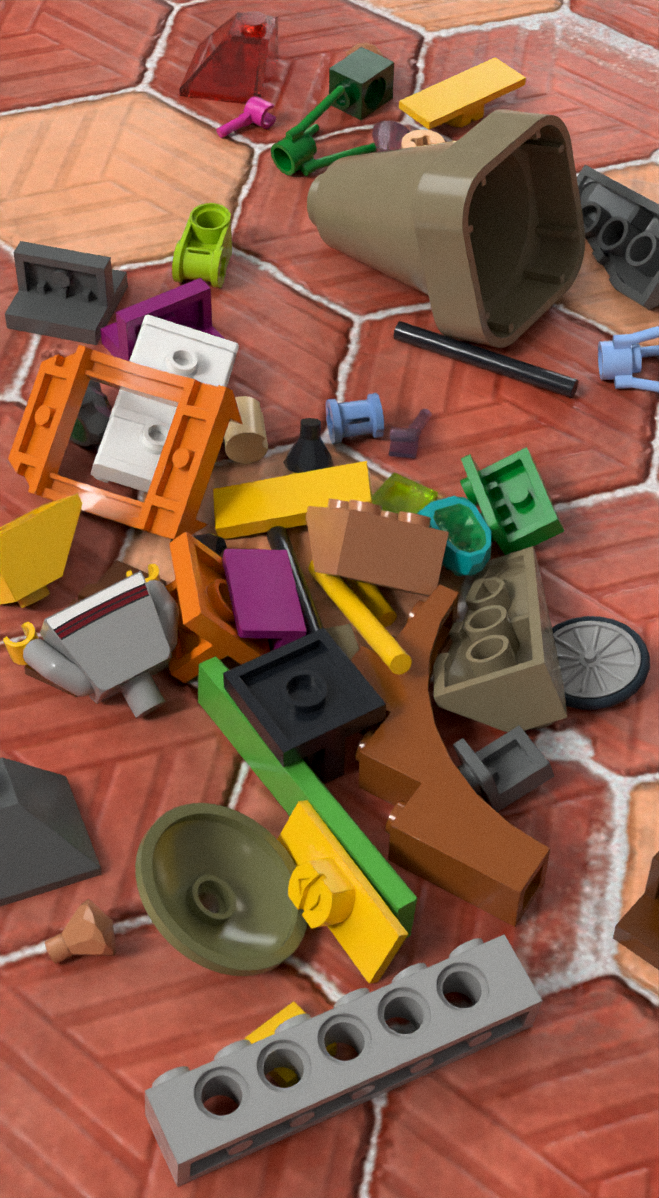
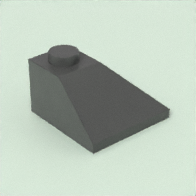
M3 757L0 758V907L102 875L99 861L67 777Z

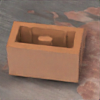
M329 498L327 507L308 506L306 521L315 572L430 596L437 588L449 532L429 528L430 517L399 511V514L383 511L380 505L358 500H350L348 502Z

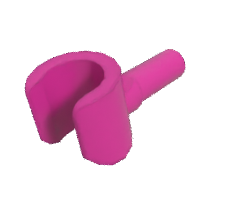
M259 97L250 98L245 105L244 113L216 129L217 134L220 138H223L251 123L264 129L270 128L275 123L276 117L267 111L272 109L274 105Z

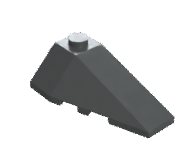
M584 165L577 176L585 227V238L594 251L592 254L597 262L604 266L610 276L609 281L617 291L648 310L659 306V204Z

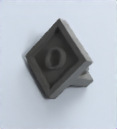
M20 241L13 252L19 290L5 312L7 328L97 345L101 338L100 328L108 325L128 287L127 272L113 270L111 257Z

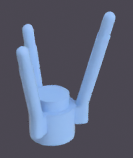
M659 326L631 334L613 335L612 341H599L598 368L601 381L614 380L615 389L635 388L659 393V381L632 377V373H641L642 358L659 356V345L640 347L639 345L640 342L658 338Z

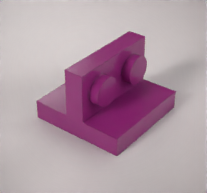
M201 278L117 311V322L100 328L101 342L114 357L127 361L131 358L145 315H151L225 339L212 326L211 288Z

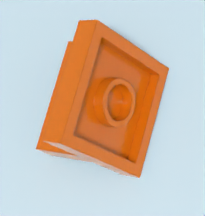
M184 532L171 541L169 545L175 580L165 587L179 606L177 646L171 652L172 658L168 663L170 674L185 684L199 675L200 663L215 656L221 660L228 655L242 665L271 652L268 638H241L238 636L222 557L188 532Z

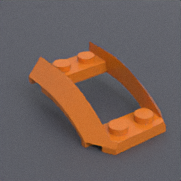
M78 345L77 351L67 357L57 354L41 362L8 460L15 472L26 479L29 484V493L52 501L78 493L83 503L82 511L174 540L184 532L193 535L208 525L196 520L229 421L242 425L243 423L233 390L227 387L201 383L192 378L136 364L83 345ZM90 380L177 407L145 502L57 475Z

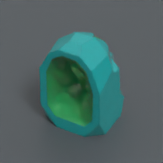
M451 496L430 502L417 513L431 518L429 528L449 532L442 566L457 576H472L484 569L491 558V530L472 502L464 497Z

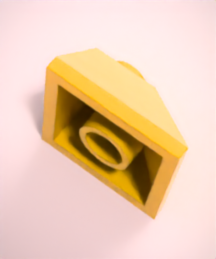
M78 493L43 504L0 527V605L18 601L21 608L29 606L49 595L50 592L46 585L63 576L83 504Z

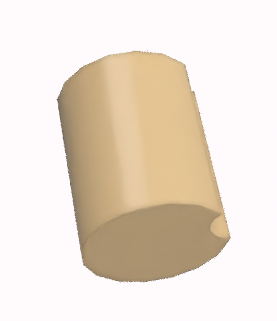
M247 396L235 397L243 425L229 421L224 436L225 451L229 459L242 464L253 463L264 457L268 451L263 412H261L260 402Z

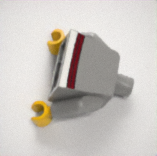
M149 564L148 578H144L141 571L132 574V571L129 570L126 572L127 578L44 619L40 631L44 640L39 639L33 624L30 622L21 625L26 639L22 642L16 643L10 641L8 637L3 638V642L14 663L29 665L45 679L76 696L89 695L96 704L121 692L135 718L138 719L166 703L151 676L166 668L172 658L171 652L177 646L179 606L164 584L160 582L158 566L156 564Z

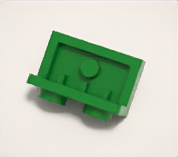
M527 447L482 470L479 469L471 454L461 458L467 477L460 480L461 486L468 500L476 507H480L482 512L480 514L491 530V543L496 541L504 555L534 547L565 531L534 458Z

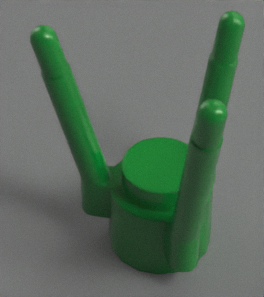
M338 86L298 125L288 130L286 137L272 145L271 157L282 173L292 175L300 170L305 176H308L317 169L330 166L340 158L368 154L379 149L378 143H371L322 158H313L317 152V146L312 136L319 131L318 124L313 123L345 92L343 86Z

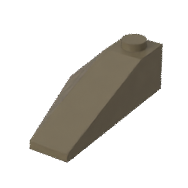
M532 546L489 560L484 569L477 573L465 598L469 609L463 621L454 622L449 632L453 643L448 653L439 654L433 665L434 699L438 707L507 733L519 725L524 731L528 729H542L555 721L567 718L564 684L537 555Z

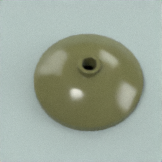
M191 803L167 811L147 830L136 855L135 874L138 892L152 923L161 935L185 957L202 967L221 974L254 976L266 973L281 965L294 953L304 937L307 928V922L301 915L304 910H298L288 897L289 880L297 866L283 845L258 822L225 806L209 803Z

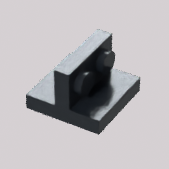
M321 628L223 673L224 689L283 768L303 759L308 766L312 767L324 784L344 775L345 738L386 718V703L325 628Z

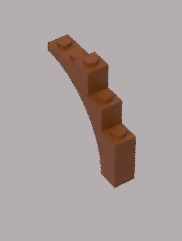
M439 584L425 602L419 600L414 605L408 616L406 626L397 637L393 636L411 657L412 664L407 672L400 675L394 674L376 652L364 646H361L351 658L352 663L386 703V718L358 732L364 735L358 745L355 756L356 760L359 761V788L395 806L385 826V832L390 834L389 861L516 927L545 884L550 848L511 825L476 794L452 762L435 726L428 688L433 675V665L451 638L449 632L453 623L457 620L459 596L458 592Z

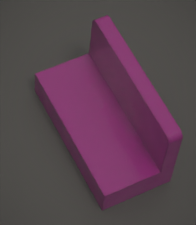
M225 549L222 562L238 636L241 638H268L270 651L304 637L307 631L287 550Z

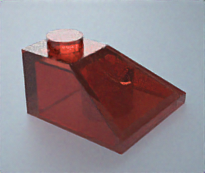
M255 11L247 13L237 12L199 43L179 88V96L246 104L252 97L264 99L279 61L278 17L266 16Z

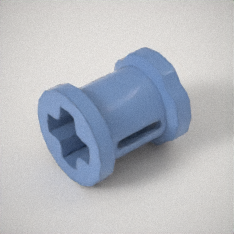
M377 393L368 394L367 399L338 403L336 399L326 400V421L332 444L341 443L345 437L372 434L374 438L383 437L384 416Z

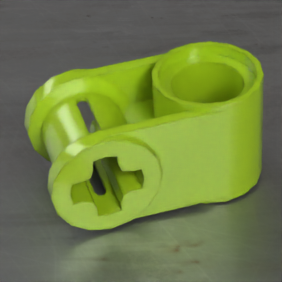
M205 203L198 205L191 211L181 240L176 244L172 263L174 282L182 283L185 279L196 280L201 278L205 282H211L214 288L222 287L232 255L231 213L226 207L217 203Z

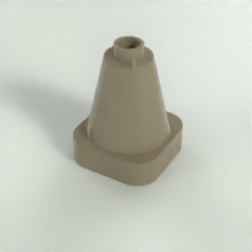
M499 109L490 113L456 141L343 157L333 162L325 173L315 178L307 196L308 216L311 222L317 226L322 240L329 247L429 295L434 321L439 331L444 336L497 348L511 345L570 289L580 271L584 257L585 227L571 138L565 123L554 115Z

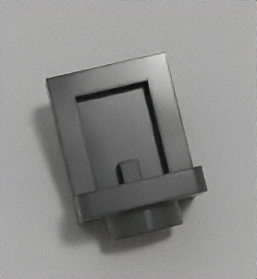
M520 725L474 753L464 738L453 744L461 763L457 767L476 794L481 795L486 803L496 812H499L554 777L549 761Z

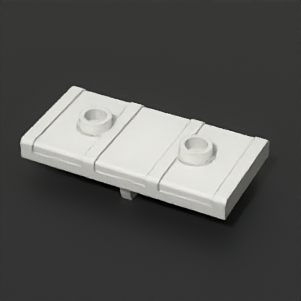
M145 315L129 361L164 372L192 378L201 383L227 387L239 345L236 342L151 315ZM119 389L90 475L102 482L108 483L111 481L148 493L177 407Z

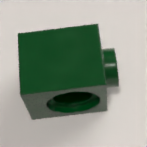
M360 47L330 67L329 94L338 86L345 88V92L332 106L359 120H363L393 99L394 62Z

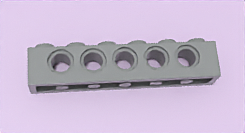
M505 934L485 943L481 938L472 939L454 949L450 953L449 958L430 967H427L425 963L414 964L399 972L389 985L370 992L367 988H360L344 995L334 1004V1008L313 1018L309 1014L296 1015L280 1024L276 1028L274 1035L253 1044L249 1040L234 1042L221 1049L214 1056V1061L191 1071L189 1067L182 1066L165 1072L152 1083V1088L145 1090V1116L176 1186L179 1187L532 1027L542 1004V999ZM451 992L464 994L471 1000L473 1006L469 1008L455 1007L446 1000L444 995ZM394 1017L405 1018L415 1026L416 1031L410 1034H399L391 1030L385 1021ZM334 1042L345 1043L353 1047L359 1056L348 1061L338 1060L327 1052L326 1047ZM284 1067L294 1071L299 1082L288 1088H280L272 1085L265 1075L274 1068ZM223 1095L233 1099L237 1103L238 1108L231 1114L219 1116L209 1112L203 1104L213 1096Z

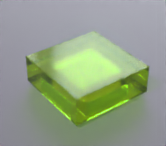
M393 472L372 497L373 504L382 506L383 511L398 514L399 511L417 514L430 502L437 500L438 492Z

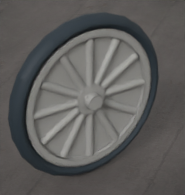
M583 616L566 620L552 628L567 707L581 710H597L612 707L633 696L645 683L650 670V656L642 638L629 626L610 618Z

